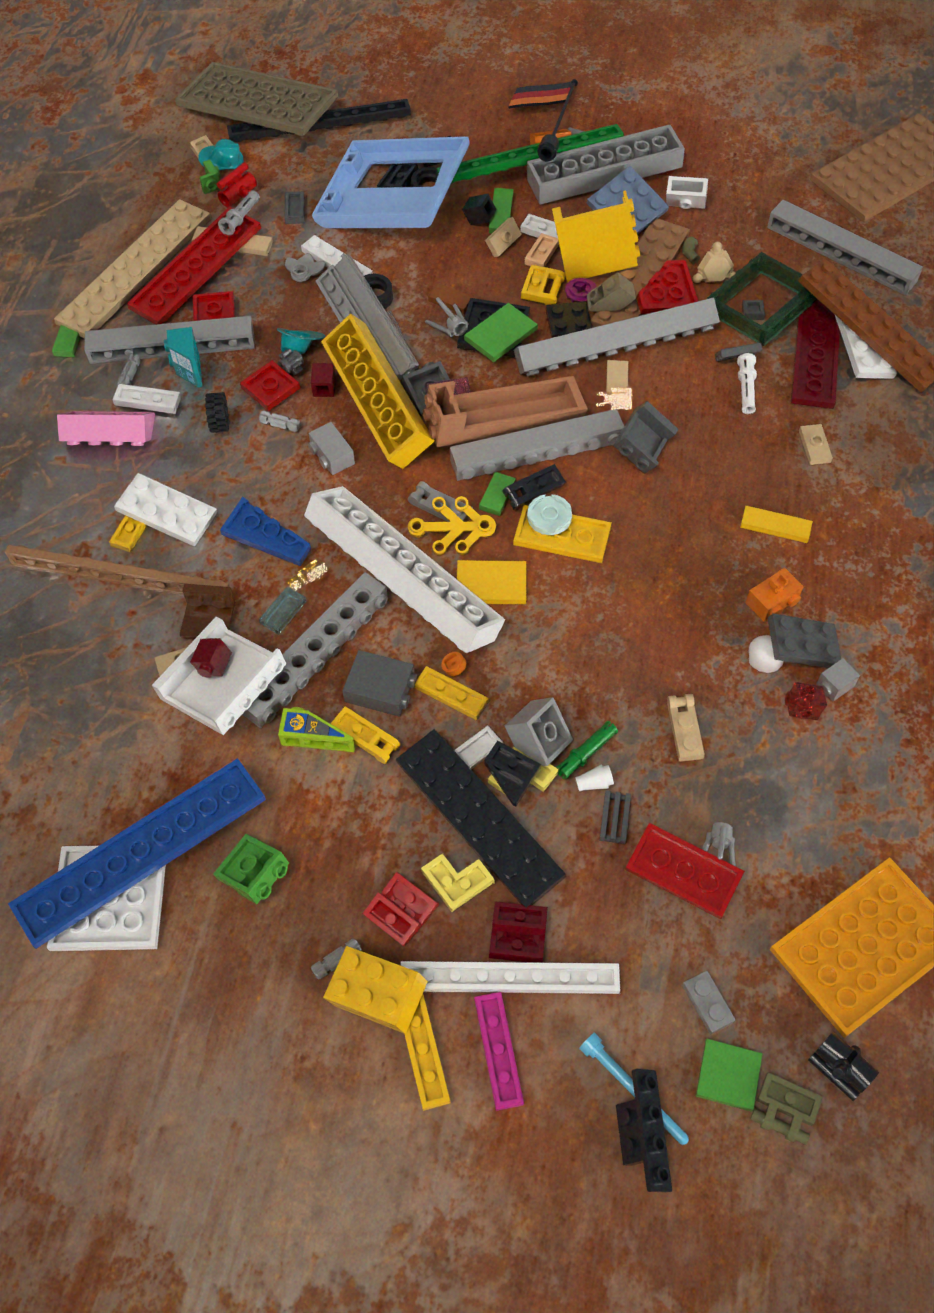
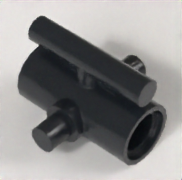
M834 1032L826 1038L816 1052L808 1059L812 1065L852 1101L879 1074L874 1067L861 1057V1049L858 1046L853 1045L850 1047Z

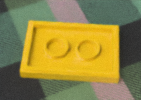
M457 560V580L486 604H526V561Z

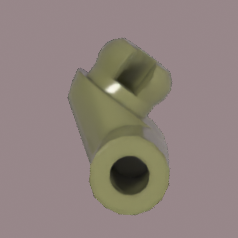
M688 237L684 241L682 253L692 264H696L700 259V256L694 251L695 245H698V240L694 237Z

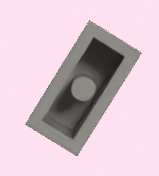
M332 422L308 433L310 451L313 455L317 454L321 466L324 469H328L332 475L355 464L352 448Z

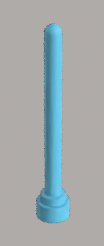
M594 1032L579 1049L587 1057L590 1055L592 1059L596 1058L635 1097L633 1079L604 1051L605 1046L601 1043L603 1040ZM661 1109L664 1128L680 1144H687L689 1141L688 1135Z

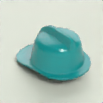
M221 139L215 145L203 148L198 155L199 162L203 167V161L210 159L212 164L217 166L219 170L235 169L244 160L242 153L239 151V144L229 139Z
M277 328L281 332L282 352L291 349V351L296 350L300 354H304L308 351L313 340L326 337L325 334L315 331Z

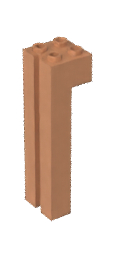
M574 376L454 395L455 382L450 381L428 386V393L425 395L426 407L423 409V419L429 424V433L432 439H434L436 447L478 441L586 416L587 406Z

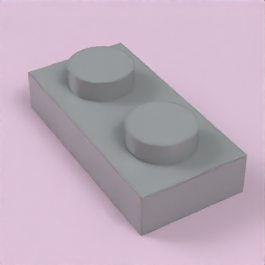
M708 971L683 982V988L710 1035L736 1021Z

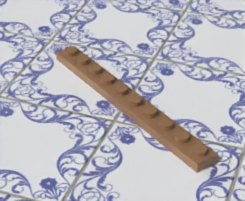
M8 545L5 550L10 563L15 566L184 595L182 592L184 583L229 587L228 583L222 580L213 581L199 576L191 577L180 575L176 572H162L154 568L145 569L131 564L122 565L108 560L99 561L93 560L90 557H76L67 553H53L45 549H30L22 545Z

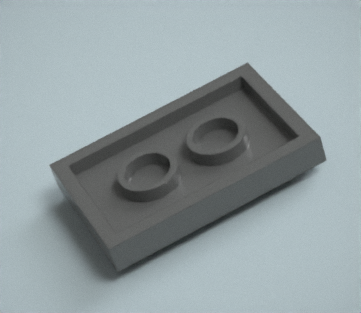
M774 613L768 617L774 660L830 668L841 660L835 624Z

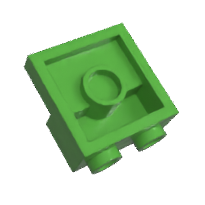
M245 834L213 875L217 880L235 889L239 895L258 904L261 899L268 898L271 893V886L277 878H283L286 875L289 861L281 851Z

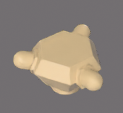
M715 242L713 248L707 251L698 266V273L693 276L694 283H700L701 281L715 283L724 282L727 279L731 281L738 279V274L733 271L734 264L727 251H723L720 242Z

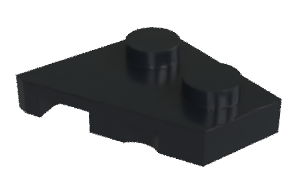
M498 740L484 760L485 766L515 807L541 769L540 763Z

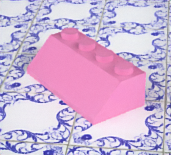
M69 411L57 414L59 441H67V445H79L80 441H88V445H102L101 441H108L110 445H123V442H131L133 446L144 445V442L151 440L155 412Z

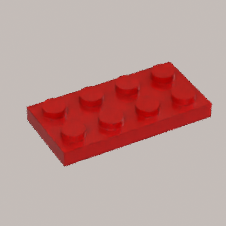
M651 823L647 825L625 868L626 871L719 919H722L745 872Z

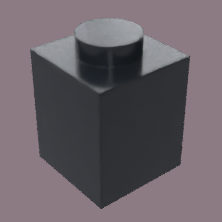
M489 194L469 197L462 208L470 225L490 222L497 210Z

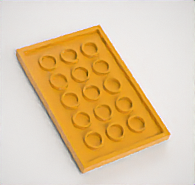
M889 857L772 945L769 950L842 1037L846 1038L934 968V905Z

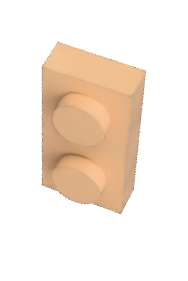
M541 233L525 257V265L545 267L559 246L558 238Z

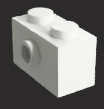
M669 176L666 204L683 209H705L708 179Z

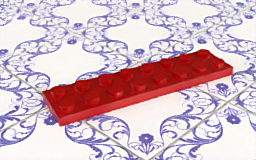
M229 206L127 303L128 309L155 325L163 324L261 229L260 222L245 215L243 223L235 228V232L232 235L224 234L219 229L218 222L226 217L230 209H234Z

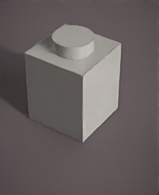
M842 658L821 673L816 685L824 696H828L834 702L855 686L860 675Z

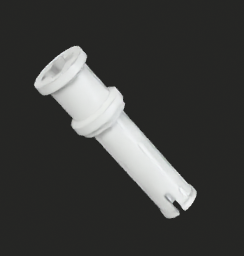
M750 353L742 354L737 358V364L740 366L738 379L741 381L742 412L745 414L754 413L756 410L754 380L757 377V371L754 369L756 357Z

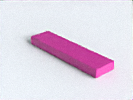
M501 992L476 996L474 1001L495 1109L498 1111L523 1106L524 1101Z

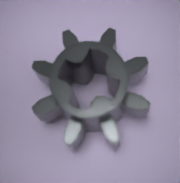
M288 349L279 354L281 360L278 361V365L288 374L290 373L291 376L297 375L303 370L301 365L304 363V360L298 351Z

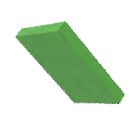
M507 303L466 333L464 340L492 362H495L538 329V324L510 303Z

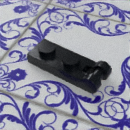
M553 464L505 487L502 492L505 497L510 499V505L513 510H516L538 496L545 495L562 487L566 481L556 465ZM520 490L523 496L518 497L516 491Z

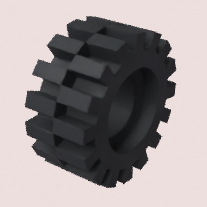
M207 393L205 395V407L209 431L211 433L229 431V414L225 393Z

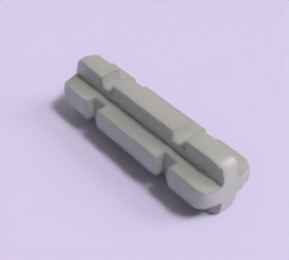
M137 354L129 355L128 362L125 363L117 385L131 384L130 382H132L141 361Z
M263 410L259 415L261 423H270L271 426L286 430L289 428L290 431L298 432L301 426L298 419L291 418L290 420V417L276 413L271 415L269 411Z
M355 939L345 943L346 946L361 951V947ZM340 946L323 958L324 961L320 962L319 960L311 966V970L317 979L328 974L327 971L330 970L332 972L336 969L345 947Z

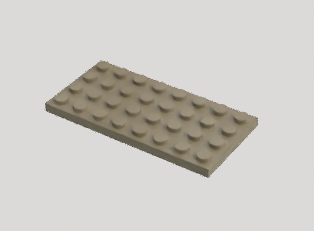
M212 62L175 98L177 106L186 109H193L202 113H210L216 116L231 118L232 120L244 121L249 124L304 136L338 98V90Z

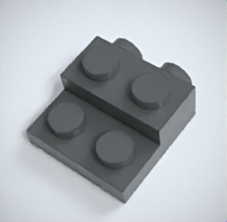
M441 361L436 363L429 362L416 371L414 369L404 373L401 380L404 390L410 400L413 401L420 416H423V409L426 407L425 395L428 393V386L450 382Z

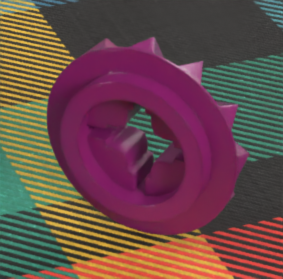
M576 278L567 283L565 288L566 296L572 302L586 301L588 304L587 294L597 286L589 279Z

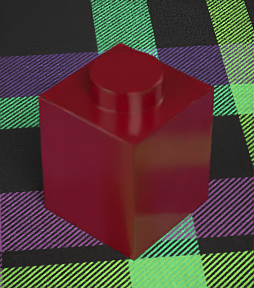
M312 363L311 388L313 397H334L336 380L334 364Z
M220 638L200 639L190 663L202 677L223 676L232 652Z

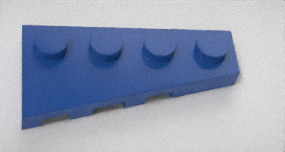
M244 497L241 498L220 529L223 536L298 566L302 565L311 551L310 543L290 529L282 527L280 522L265 515L263 510L257 506H252Z

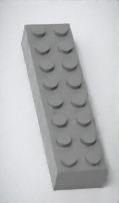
M666 125L557 153L556 157L548 162L542 161L540 158L527 161V181L539 204H544L601 189L629 166L641 178L683 167L685 148L672 126Z

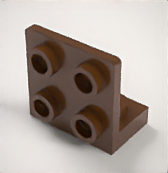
M184 583L182 592L187 606L180 630V637L195 639L215 617L222 619L229 630L235 606L231 587Z

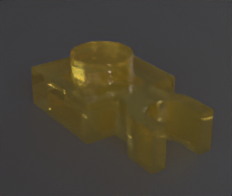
M611 388V394L596 392V396L604 397V401L596 403V407H604L607 404H611V410L632 411L633 388Z
M316 559L298 571V575L286 582L291 589L294 588L297 591L307 582L311 583L322 579L324 573L329 569L325 562Z

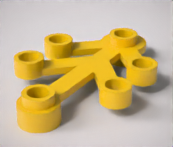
M463 496L455 500V508L460 512H464L472 520L470 522L462 521L446 506L444 498L436 497L432 501L433 509L436 512H440L450 522H424L420 518H414L408 523V532L414 538L422 537L425 532L450 531L442 540H437L433 543V552L438 556L443 555L446 552V548L464 531H472V533L465 540H459L456 543L455 550L459 555L467 554L469 548L480 537H489L496 529L494 519L488 515L480 516L468 505L467 498ZM438 501L443 503V506L440 508L435 506V503ZM460 501L466 503L464 507H459L457 504ZM415 523L421 525L417 530L412 527ZM481 523H488V528H481ZM463 544L467 548L464 551H460L458 546ZM437 545H442L444 549L442 551H437L435 547Z

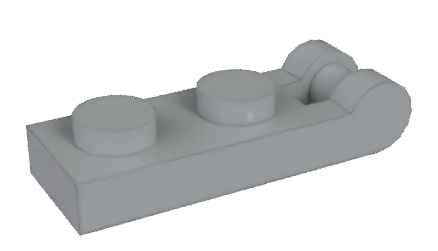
M423 481L418 483L416 491L412 492L408 497V501L412 505L450 522L432 507L433 499L442 497L446 502V506L462 521L466 522L469 518L464 512L456 510V499L431 488ZM438 501L435 503V506L440 508L443 506V503ZM460 501L457 505L464 507L466 504Z

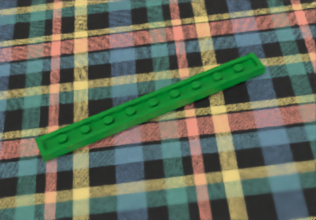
M618 124L561 137L558 138L560 146L557 153L623 137L624 133ZM540 143L463 161L451 184L461 180H470L481 175H489L497 171H506L517 166H525L527 161L539 158L537 150ZM441 167L437 168V175H439Z

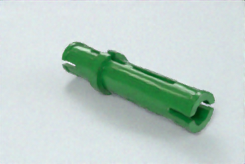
M606 721L577 749H572L569 752L570 755L556 766L558 775L566 780L576 769L584 767L587 764L586 761L618 733L616 726L613 723L611 724L610 721Z

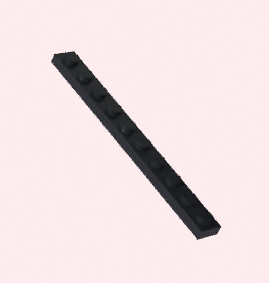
M408 99L327 110L309 131L323 128L331 129L343 125L350 126L356 123H369L376 120L385 121L396 117L404 118L411 115V108ZM249 123L227 125L229 140L233 142L294 134Z

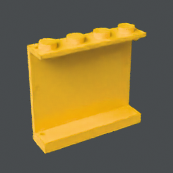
M626 190L623 191V204L562 218L560 207L552 209L567 283L576 278H590L638 266L637 257H640L639 246L635 245L638 242L637 231L633 230V227H636L634 214L631 215V212L634 211L632 198L628 199Z

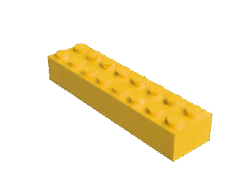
M350 313L321 342L387 460L404 469L434 442V439H432L429 430L366 323Z

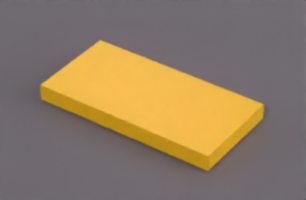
M523 506L513 545L602 563L612 522L572 515L571 524L565 531L560 534L545 535L535 531L529 525L527 519L528 506Z

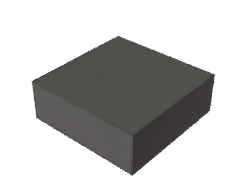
M743 300V320H764L763 300Z

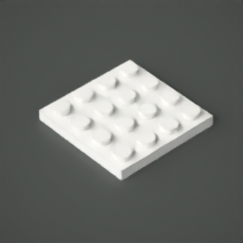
M62 846L58 871L98 846ZM166 865L49 940L47 949L49 951L157 949Z

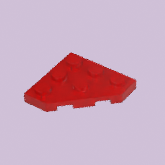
M667 260L662 268L648 281V284L638 292L636 299L641 314H650L698 302L686 260Z

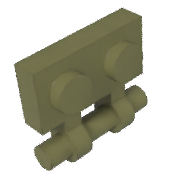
M768 1072L765 1075L757 1098L758 1102L767 1106L766 1112L763 1113L754 1109L750 1119L761 1124L760 1127L767 1131L772 1129L785 1135V1139L793 1143L796 1140L806 1145L810 1134L800 1130L801 1123L803 1122L810 1126L814 1125L823 1097ZM779 1111L792 1117L790 1125L776 1119V1112Z

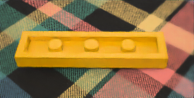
M422 994L408 1030L404 1035L422 1109L425 1111L450 1104V1098L424 995Z

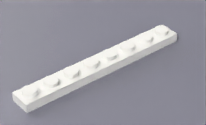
M401 961V966L419 972L428 981L423 992L620 993L618 963Z

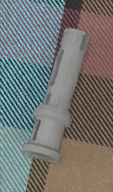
M251 190L235 209H230L226 217L219 220L218 226L221 232L226 235H232L235 232V228L243 223V217L260 199L256 191Z

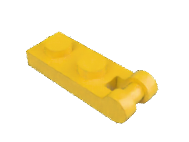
M346 706L330 723L352 736L354 744L373 755L382 764H386L390 759L389 755L391 752L396 751L401 745L396 738ZM380 741L385 744L382 749L377 746Z

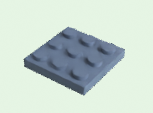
M631 166L594 193L586 202L593 211L623 204V191L626 190L628 199L632 198L634 211L631 212V215L634 214L636 227H633V230L637 231V235L669 209V206Z

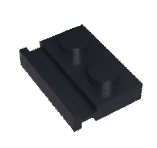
M417 163L392 164L377 184V188L407 187L411 182L413 173L419 169Z

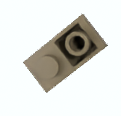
M619 272L587 294L588 309L591 312L621 310L636 299L634 284Z

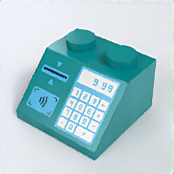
M192 327L166 330L167 339H164V347L166 352H170L168 354L170 367H174L177 376L198 388L203 387L200 355Z

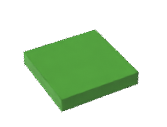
M706 1039L695 1096L752 1112L754 1110L762 1053Z

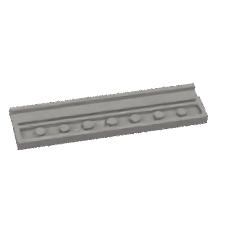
M343 253L341 255L342 259L335 266L331 265L316 280V283L340 323L350 313L366 323L400 381L404 373L412 370L415 366H419L353 258L349 254L345 255Z

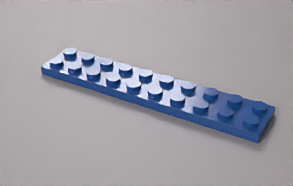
M237 758L17 897L8 905L32 946L37 949L265 801V795Z

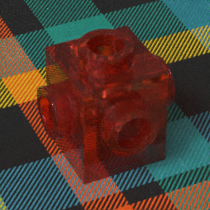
M795 682L791 690L785 695V705L788 706L789 716L818 720L827 706L823 686Z

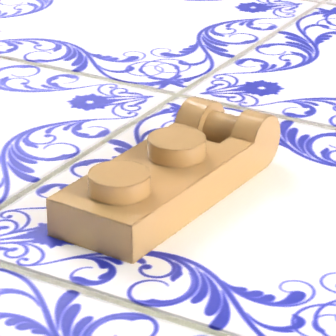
M685 694L684 697L678 698L675 695L668 696L667 705L678 761L703 759L705 754L693 694ZM677 707H685L686 712H678Z

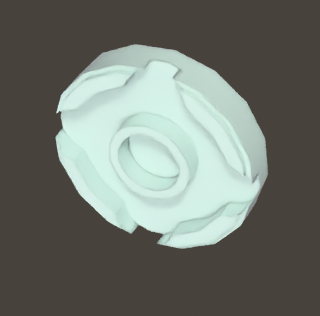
M540 495L529 504L527 519L529 525L541 534H560L571 524L572 509L570 504L558 495Z

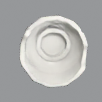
M758 636L750 643L748 650L749 663L753 668L760 672L771 673L777 671L783 665L784 661L774 660L771 636Z

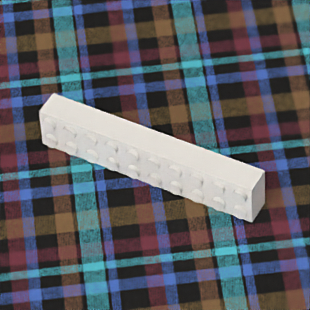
M341 486L312 493L304 516L315 527L324 532L329 539L337 543L344 552L350 554L361 566L369 570L376 579L382 581L393 593L402 598L409 607L415 609L426 621L434 625L442 635L454 642L460 650L469 653L495 641L505 619L350 491Z

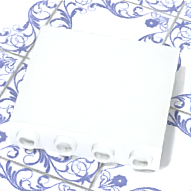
M215 617L152 684V687L162 701L224 735L243 712L251 706L259 694L267 688L274 677L283 670L286 662L280 649L277 648L272 653L228 630L224 621ZM220 638L231 650L232 655L223 676L202 677L190 663L200 639Z

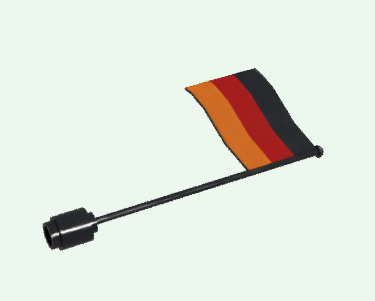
M576 79L567 83L519 87L516 89L508 106L511 109L523 106L564 103L552 135H545L539 144L537 153L542 161L548 162L556 157L560 146L556 133L574 87L578 85Z

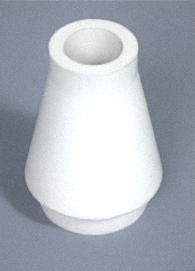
M601 764L575 777L579 792L583 790L609 789L608 786L614 785L609 765L602 766Z

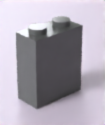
M358 650L342 690L344 701L400 717L402 709H406L409 704V690L415 687L417 674L414 673V664Z

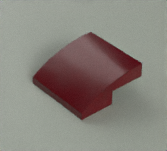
M495 901L489 958L543 963L548 907L533 905L525 907L523 904Z

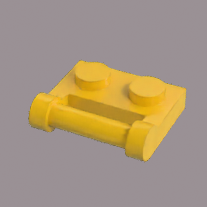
M531 265L521 291V299L545 303V305L556 304L560 285L566 277L565 273L561 270ZM548 279H553L550 293H544Z

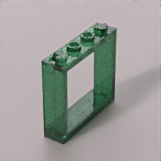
M763 252L751 259L748 264L739 269L735 275L726 280L722 286L707 297V299L714 298L720 321L757 343H761L762 346L770 342L818 300L798 282L803 274ZM761 273L798 293L762 325L726 305L731 298Z

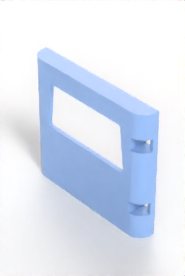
M439 137L352 140L312 213L314 221L324 228L429 227L469 147V138ZM443 162L433 187L357 188L373 164Z

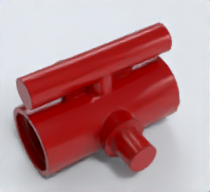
M245 162L216 183L220 189L217 193L218 199L227 208L241 198H245L257 186L255 177L249 171H246L249 167Z

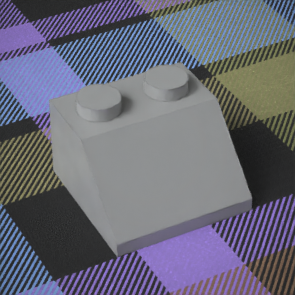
M553 697L530 701L505 725L514 747L542 766H548L573 741Z

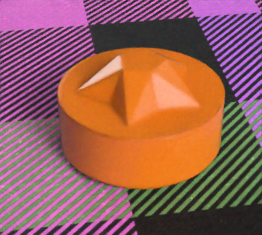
M451 652L443 658L441 667L447 675L457 676L465 670L466 659L459 652Z

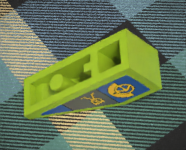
M300 707L283 708L278 733L281 745L355 752L352 736L308 710Z

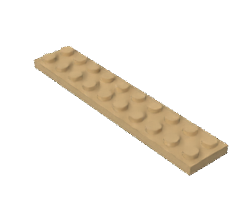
M179 199L54 318L56 325H63L74 330L84 339L85 331L98 330L193 237L197 226L204 227L211 220L210 213Z

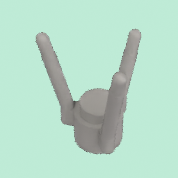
M437 297L436 301L449 316L447 319L448 328L430 320H426L425 323L447 333L450 337H453V335H463L469 323L464 319L456 304L453 305L457 314L454 315L441 299Z
M714 823L712 832H707L702 850L707 852L712 843V846L718 849L717 857L721 860L724 849L728 848L729 863L736 866L735 838L732 837L733 827L727 823Z

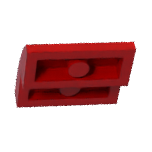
M396 872L383 891L376 894L362 914L402 946H405L432 915L439 903L400 873Z

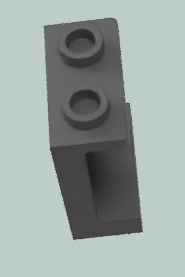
M646 401L634 409L613 446L635 464L638 469L647 473L657 467L659 464L656 460L667 440L676 435L678 428Z

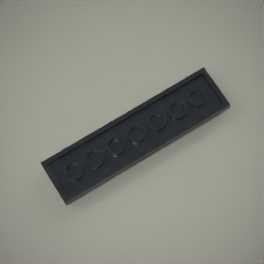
M435 729L396 758L397 764L520 904H523L525 907L535 904L566 877L565 872Z

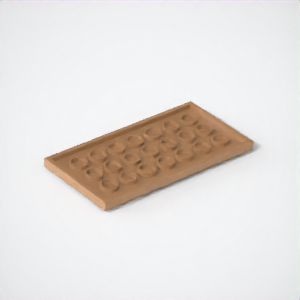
M918 113L811 173L810 180L861 221L865 222L934 181V124Z

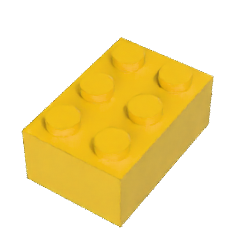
M346 946L323 998L335 1007L406 1034L428 981L417 971Z

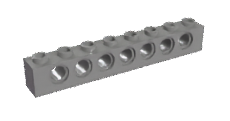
M366 572L361 575L282 654L286 662L283 670L274 677L267 688L259 694L242 715L260 729L266 723H270L274 719L276 712L282 706L290 703L293 695L299 689H303L315 673L323 669L329 658L336 656L341 646L347 640H351L357 630L363 624H367L378 609L385 606L388 600L386 586ZM300 664L304 665V666H302V667H300V668H297V667H296L297 665H300ZM282 681H288L285 684H279ZM267 697H270V698H271V699L268 700V701H262L263 699H265V698H267Z

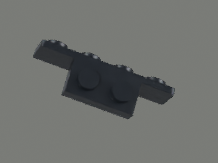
M637 1068L632 1070L635 1099L616 1105L623 1165L644 1164L648 1192H672L657 1074L655 1070Z

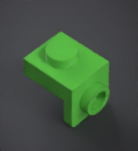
M210 159L203 161L206 175L200 177V183L203 193L207 194L219 190L216 183L220 181L221 174L218 167L214 166Z

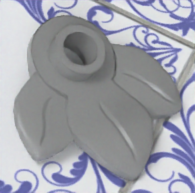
M306 253L298 260L288 257L285 261V267L291 272V278L294 281L304 282L310 276L321 273L325 267V262H314L311 254Z

